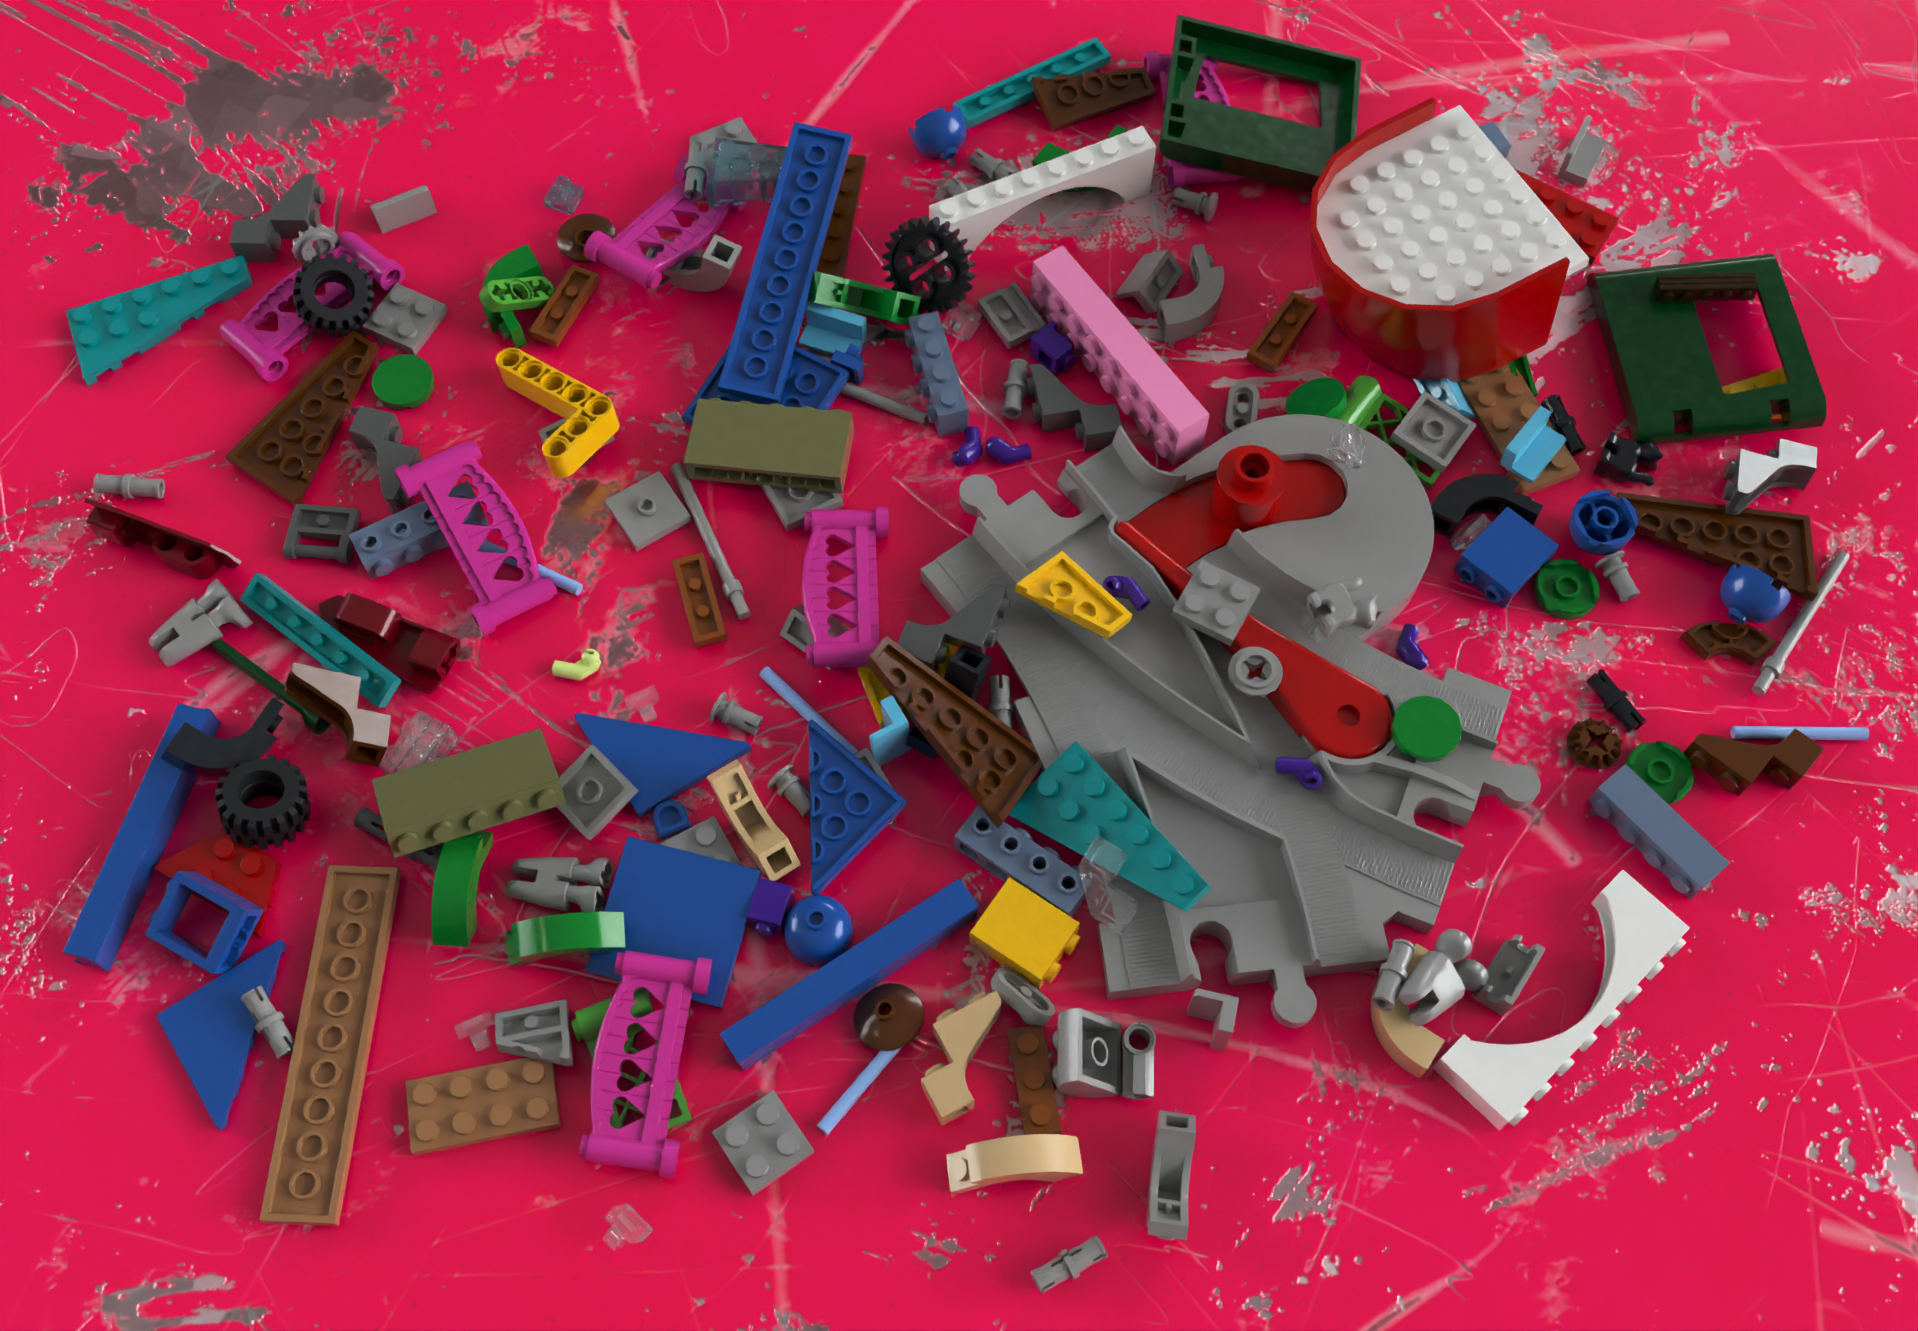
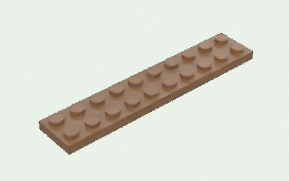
M329 865L259 1220L263 1223L339 1226L401 878V871L398 868Z

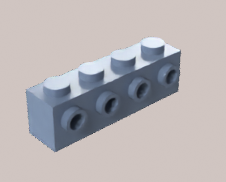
M938 311L908 317L909 330L904 331L907 348H912L914 354L911 355L915 373L919 372L921 377L919 380L921 395L923 398L927 397L928 400L926 408L930 423H935L938 437L963 432L968 427L969 410Z
M468 481L455 486L448 495L449 497L468 499L476 497ZM425 500L349 534L371 579L388 575L398 567L409 562H416L424 555L449 546ZM480 503L474 505L463 524L489 526Z
M978 805L955 834L954 848L1003 882H1006L1010 877L1062 912L1073 917L1091 892L1092 881L1089 879V875L1082 868L1075 865L1071 867L1063 862L1060 855L1052 848L1047 846L1042 848L1033 842L1031 835L1022 828L1016 827L1014 829L1005 822L997 828Z

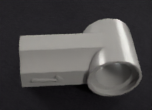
M1145 1023L1131 1024L1125 1030L1121 1039L1122 1097L1136 1100L1154 1098V1046L1156 1036L1153 1029ZM1136 1034L1141 1035L1147 1041V1048L1143 1050L1134 1049L1129 1043V1037Z

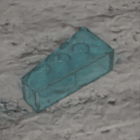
M716 138L706 180L708 207L719 206L718 202L733 201V205L745 204V200L763 199V203H771L787 147Z

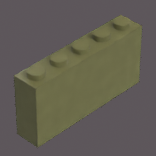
M698 398L683 462L689 479L759 486L763 484L770 485V487L843 494L855 431L852 412H845L841 409L821 410L809 406H802L800 408L788 407L778 403L766 405L755 404L745 400L733 402L723 401L719 398Z
M541 728L372 779L385 834L394 858L566 804L561 782Z

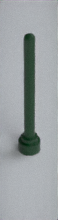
M219 638L211 643L213 650L300 713L304 725L312 732L322 734L332 725L287 695L284 690L285 685L224 640Z

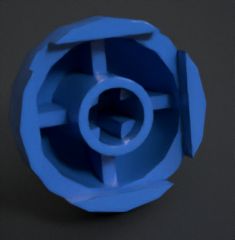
M952 106L953 111L946 112L944 107L938 108L918 118L915 121L916 128L914 130L909 127L908 131L912 142L923 156L932 159L941 158L942 161H946L958 154L957 150L962 147L967 137V126L960 107Z
M1595 490L1582 495L1571 511L1568 525L1571 537L1576 545L1585 552L1597 556L1609 555L1623 549L1633 537L1638 525L1636 510L1631 503L1624 497L1618 499L1610 495L1611 491Z
M1733 564L1725 574L1720 587V598L1723 605L1729 610L1727 613L1728 617L1742 624H1745L1746 621L1755 624L1766 623L1777 618L1790 602L1791 594L1783 585L1778 591L1771 585L1774 580L1772 577L1746 564H1740L1738 568L1736 564Z
M822 894L806 896L796 902L787 913L783 927L785 943L791 955L802 964L808 966L812 964L822 965L823 967L849 950L854 934L852 918L845 906L835 898Z

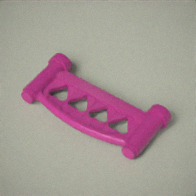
M1145 51L1143 54V67L1146 68L1150 80H1157L1159 78L1165 104L1172 53L1158 54V51ZM1204 59L1199 78L1203 80L1201 86L1205 91L1195 90L1194 97L1231 106L1228 96L1214 72L1218 70L1219 62ZM1169 160L1167 165V182L1170 189L1183 188L1184 185L1238 182L1239 179L1245 178L1175 160Z
M685 155L679 160L674 169L673 180L677 184L613 239L601 231H595L585 244L584 256L594 263H604L645 288L655 289L662 279V273L660 272L678 264L700 249L715 234L730 209L738 211L744 209L748 202V196L740 188L707 170V175L703 179V195L700 200L711 201L715 205L709 206L707 212L698 211L692 201L693 192H691L690 200L683 195L686 182L684 166L688 162V155ZM675 215L693 216L698 218V220L692 221V226L686 228L679 224ZM657 230L678 232L681 235L674 237V242L665 243L662 241ZM639 245L659 247L663 251L658 252L656 258L648 259L643 255Z
M345 231L339 235V247L327 252L333 253V258L339 259V254L346 255V261L349 263L354 259L358 262L359 269L364 267L368 272L367 279H371L373 284H378L386 291H390L396 283L401 284L404 280L405 269L394 259L385 258L353 232ZM325 254L321 255L320 258L324 259ZM302 266L272 287L252 307L243 320L240 322L227 320L220 327L222 338L255 366V371L268 382L277 381L286 373L289 362L282 354L315 329L312 325L309 328L304 325L303 317L299 318L297 313L280 311L283 306L289 305L293 299L296 275L298 270L302 271ZM334 282L325 283L326 294L324 296L315 295L322 305L331 309L343 308L352 300L350 292L343 285ZM270 316H278L279 330L277 332L256 329L259 324L266 323Z
M473 440L469 443L468 441L460 443L408 467L404 464L393 470L407 498L421 493L480 601L469 607V611L481 634L486 636L496 631L495 626L553 599V596L558 594L549 576L544 579L540 577L535 553L527 530L517 510L504 491L478 465L477 460L482 458V454ZM462 476L470 477L472 479L471 487L478 490L477 497L473 499L449 497L448 495ZM478 503L486 505V514L493 518V523L489 526L463 524L474 505ZM494 530L502 534L501 541L508 545V550L502 554L478 551L488 534ZM507 558L515 559L517 561L516 569L521 570L524 574L523 578L519 581L493 578Z
M875 506L874 510L811 509V511H805L804 530L811 531L812 534L804 557L801 587L804 613L814 641L813 644L806 645V664H813V667H868L865 664L867 659L882 642L883 639L879 640L876 538H888V507ZM828 538H835L852 548L837 556H829L826 554L829 545L825 541ZM836 564L852 574L836 583H831L826 579L829 575L826 566ZM830 590H835L853 601L833 610L827 607L830 598L826 593ZM831 617H836L854 628L837 637H832L827 633L831 628L827 620Z
M627 950L625 953L618 952L614 973L621 974L622 979L604 1016L592 1063L590 1105L593 1129L590 1135H582L578 1157L585 1158V1161L657 1171L659 1172V1177L674 1179L680 1141L666 1139L691 996L692 993L707 995L713 959L698 957L697 961ZM639 988L648 990L665 1006L641 1018L633 1017L630 1012L631 1007L636 1003L633 998L634 992ZM632 1024L640 1025L658 1044L632 1055L627 1054L624 1051V1044L629 1040L626 1034L627 1028ZM626 1060L634 1062L652 1079L628 1091H621L617 1088V1080L622 1076L620 1065ZM619 1097L626 1098L645 1116L619 1129H615L610 1125V1117L615 1113L612 1105L614 1100Z

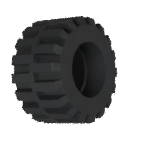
M326 253L324 259L317 255L313 257L312 263L306 261L302 265V271L298 270L293 290V304L296 306L298 317H303V324L308 328L312 325L315 327L314 332L320 335L322 331L328 332L327 337H334L335 333H340L341 337L347 336L350 330H359L360 325L364 324L368 319L374 299L373 283L371 279H367L368 272L364 267L359 269L358 262L354 259L350 263L347 262L346 255L339 254V259L333 258V253ZM324 283H338L350 292L352 302L344 308L331 309L322 305L315 297L314 292L317 287Z
M260 755L252 756L253 760L248 762L242 759L237 762L238 767L230 766L225 771L227 777H220L218 781L219 789H216L215 797L224 831L227 835L231 834L234 842L238 844L243 840L244 847L251 849L254 845H259V850L267 849V845L274 844L276 848L282 846V841L285 839L289 842L296 838L295 831L302 832L306 827L305 821H308L310 817V802L304 775H301L300 769L295 764L290 766L289 760L283 757L279 761L276 760L275 755H267L266 759H260ZM271 795L280 798L276 804L267 808L256 809L246 806L250 801L260 796Z

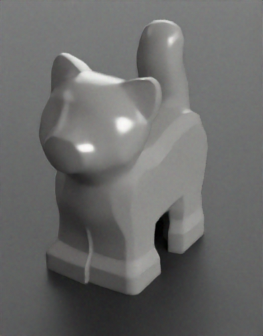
M1355 576L1351 580L1332 582L1321 591H1315L1308 595L1306 608L1311 617L1315 619L1319 616L1320 612L1326 613V616L1322 617L1323 623L1319 624V629L1325 638L1331 636L1334 630L1346 628L1353 623L1368 627L1376 622L1378 607L1375 600L1377 595L1373 594L1362 598L1354 604L1348 594L1349 591H1354L1362 585L1363 582L1360 576Z

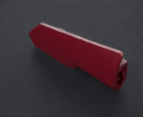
M86 498L84 503L95 506L87 517L86 523L97 536L125 547L134 545L136 541L152 546L165 566L172 570L203 580L212 577L222 564L235 569L242 562L231 553L206 541L94 499Z
M347 593L345 597L336 595L319 604L321 618L398 678L427 694H432L437 689L459 655L461 648L459 639L406 620L395 610L353 593Z

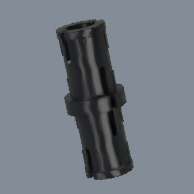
M1555 394L1544 399L1541 402V406L1551 411L1549 420L1552 427L1566 438L1564 444L1570 454L1576 456L1586 449V445L1575 428L1576 421L1574 417L1569 416L1561 397Z
M1604 669L1599 670L1598 674L1594 673L1586 681L1605 703L1603 706L1607 712L1611 711L1629 734L1635 731L1634 728L1637 730L1645 724L1647 720L1642 717L1628 700L1629 695L1625 690L1621 691Z

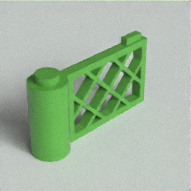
M1358 376L1346 391L1347 405L1335 419L1348 422L1364 430L1377 428L1382 441L1389 446H1397V443L1387 439L1384 427L1398 426L1410 409L1382 393L1381 387L1375 378L1371 376ZM1383 405L1393 411L1395 419L1382 420L1379 412L1380 407ZM1405 449L1407 457H1403V459L1413 469L1422 485L1430 490L1441 472L1432 467L1433 474L1431 477L1423 474L1418 470L1416 463L1424 461Z
M645 988L637 989L633 995L636 1003L631 1007L630 1012L633 1017L641 1018L653 1013L654 1009ZM613 997L576 1011L577 1019L571 1021L577 1040L585 1039L592 1061L599 1031ZM632 1024L627 1028L626 1034L630 1037L627 1044H624V1051L627 1054L629 1052L633 1054L640 1052L632 1048L637 1034L645 1031L638 1024ZM641 1071L638 1078L621 1072V1077L636 1083L634 1088L646 1083L643 1081L646 1076L644 1071ZM678 1078L676 1079L673 1100L678 1101L682 1115L670 1119L667 1130L692 1121ZM616 1098L612 1105L615 1113L611 1116L610 1125L615 1129L624 1127L623 1123L629 1110L641 1115L643 1114L629 1101L626 1103ZM616 1104L624 1107L621 1116L619 1114Z

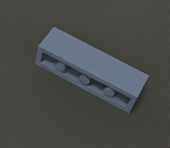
M1626 764L1602 783L1587 800L1592 804L1594 811L1600 817L1607 819L1618 829L1620 836L1626 842L1632 843L1644 855L1645 860L1652 867L1658 868L1670 880L1671 885L1678 892L1685 894L1690 900L1730 864L1725 857Z

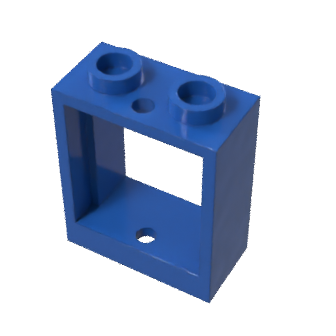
M177 871L166 886V894L160 906L151 915L150 925L145 935L211 974H224L236 966L264 909L199 872ZM192 891L230 911L209 953L172 932Z

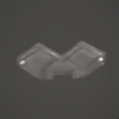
M1095 836L1078 866L1090 916L1120 935L1124 933L1140 905L1139 902L1112 885L1128 854L1101 836Z

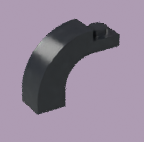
M1477 474L1458 479L1445 487L1434 500L1431 509L1434 531L1452 539L1461 522L1473 514L1492 513L1499 516L1508 506L1534 525L1543 505L1535 502L1529 496H1523L1515 492L1520 483L1519 481L1500 475Z
M963 644L949 659L944 679L976 702L988 674L992 658ZM915 726L908 734L905 745L917 750L921 754L936 759L938 753Z
M272 697L248 731L240 736L229 739L208 736L185 722L165 749L161 759L183 771L196 775H226L225 771L230 766L238 767V761L245 759L248 762L253 760L252 756L260 755L261 759L277 740L271 734H273L284 718L278 714L284 704Z

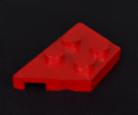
M221 829L158 863L154 867L158 873L169 880L175 876L177 871L199 872L264 909L253 933L261 938L265 935L267 929L264 925L268 907H272L275 896L274 885L278 882L281 864L254 846L252 849L244 847L243 840L237 844L232 840L231 834L227 835L224 829ZM192 891L191 894L228 916L230 911Z

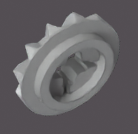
M320 223L314 228L309 225L307 231H299V238L292 240L294 247L291 251L295 258L304 264L306 261L310 262L317 255L321 256L338 248L339 237L331 226L326 227ZM317 240V241H316V245H315V249H314V248L312 247L313 241Z
M1246 647L1239 650L1231 658L1228 666L1229 681H1232L1235 685L1236 692L1242 691L1249 698L1252 696H1262L1264 698L1272 691L1275 692L1283 677V669L1279 659L1271 651L1261 647ZM1263 666L1260 675L1262 679L1257 676L1253 679H1247L1250 671L1248 668L1254 671Z

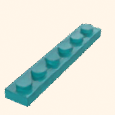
M1095 37L954 102V106L960 107L966 126L970 129L1036 98L1037 96L1030 83L1032 77L1042 76V79L1055 78V75L1067 74L1068 76L1083 75L1084 72H1093L1110 64L1111 54Z
M261 573L254 574L239 600L330 671L344 672L361 677L359 693L376 707L385 708L402 680L266 575Z

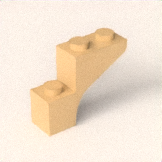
M997 991L989 995L986 992L979 993L968 1001V1006L958 1011L954 1008L941 1013L936 1018L937 1022L933 1023V1034L949 1064L945 1066L944 1063H939L925 1071V1077L921 1079V1088L941 1126L974 1109V1099L966 1084L965 1071L970 1060L1000 1015L1001 998Z

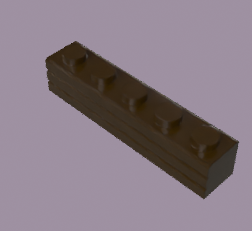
M1756 273L1658 274L1653 287L1656 301H1747L1754 299L1758 290Z

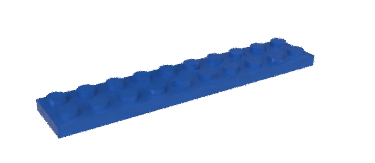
M794 122L719 381V392L771 404H780L808 303L814 271H817L852 145V134Z

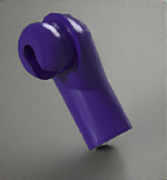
M1405 624L1396 652L1405 664L1422 670L1428 664V657L1416 644L1419 628L1413 624Z
M1276 757L1275 773L1293 774L1301 785L1308 790H1316L1322 785L1323 776L1309 759Z

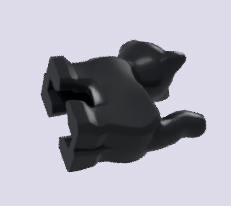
M1610 432L1594 473L1603 476L1607 475L1617 482L1642 483L1650 487L1654 484V478L1647 473L1637 472V462L1649 470L1656 471L1657 462L1664 455L1653 441L1637 444L1634 441L1619 438L1616 433Z

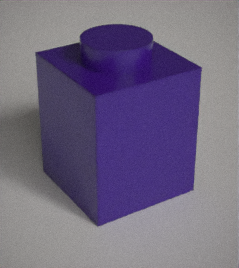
M762 878L758 879L747 913L749 927L753 928L755 933L765 937H773L774 934L784 935L783 927L787 913L792 908L795 899L793 886Z

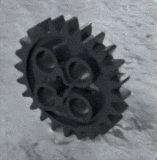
M927 215L919 218V220L914 217L908 220V223L900 224L898 226L899 230H895L890 234L893 240L884 244L890 251L882 254V257L888 260L889 263L882 266V269L890 271V276L885 278V282L894 283L891 290L921 297L918 314L924 313L927 309L928 313L939 311L941 314H944L949 308L951 310L959 305L958 302H962L967 298L964 292H968L973 288L967 281L976 278V275L970 272L969 269L975 266L976 262L968 260L967 257L973 253V250L964 249L963 246L967 243L968 239L965 238L959 241L957 238L960 232L959 228L951 232L949 231V221L940 226L939 217L929 221ZM928 240L934 244L935 251L929 247ZM944 251L948 253L946 258L929 268L926 272L914 280L910 279L911 274L941 255ZM906 255L911 258L913 266L907 262ZM944 266L950 269L951 277L945 272ZM923 281L927 283L929 291L924 288Z

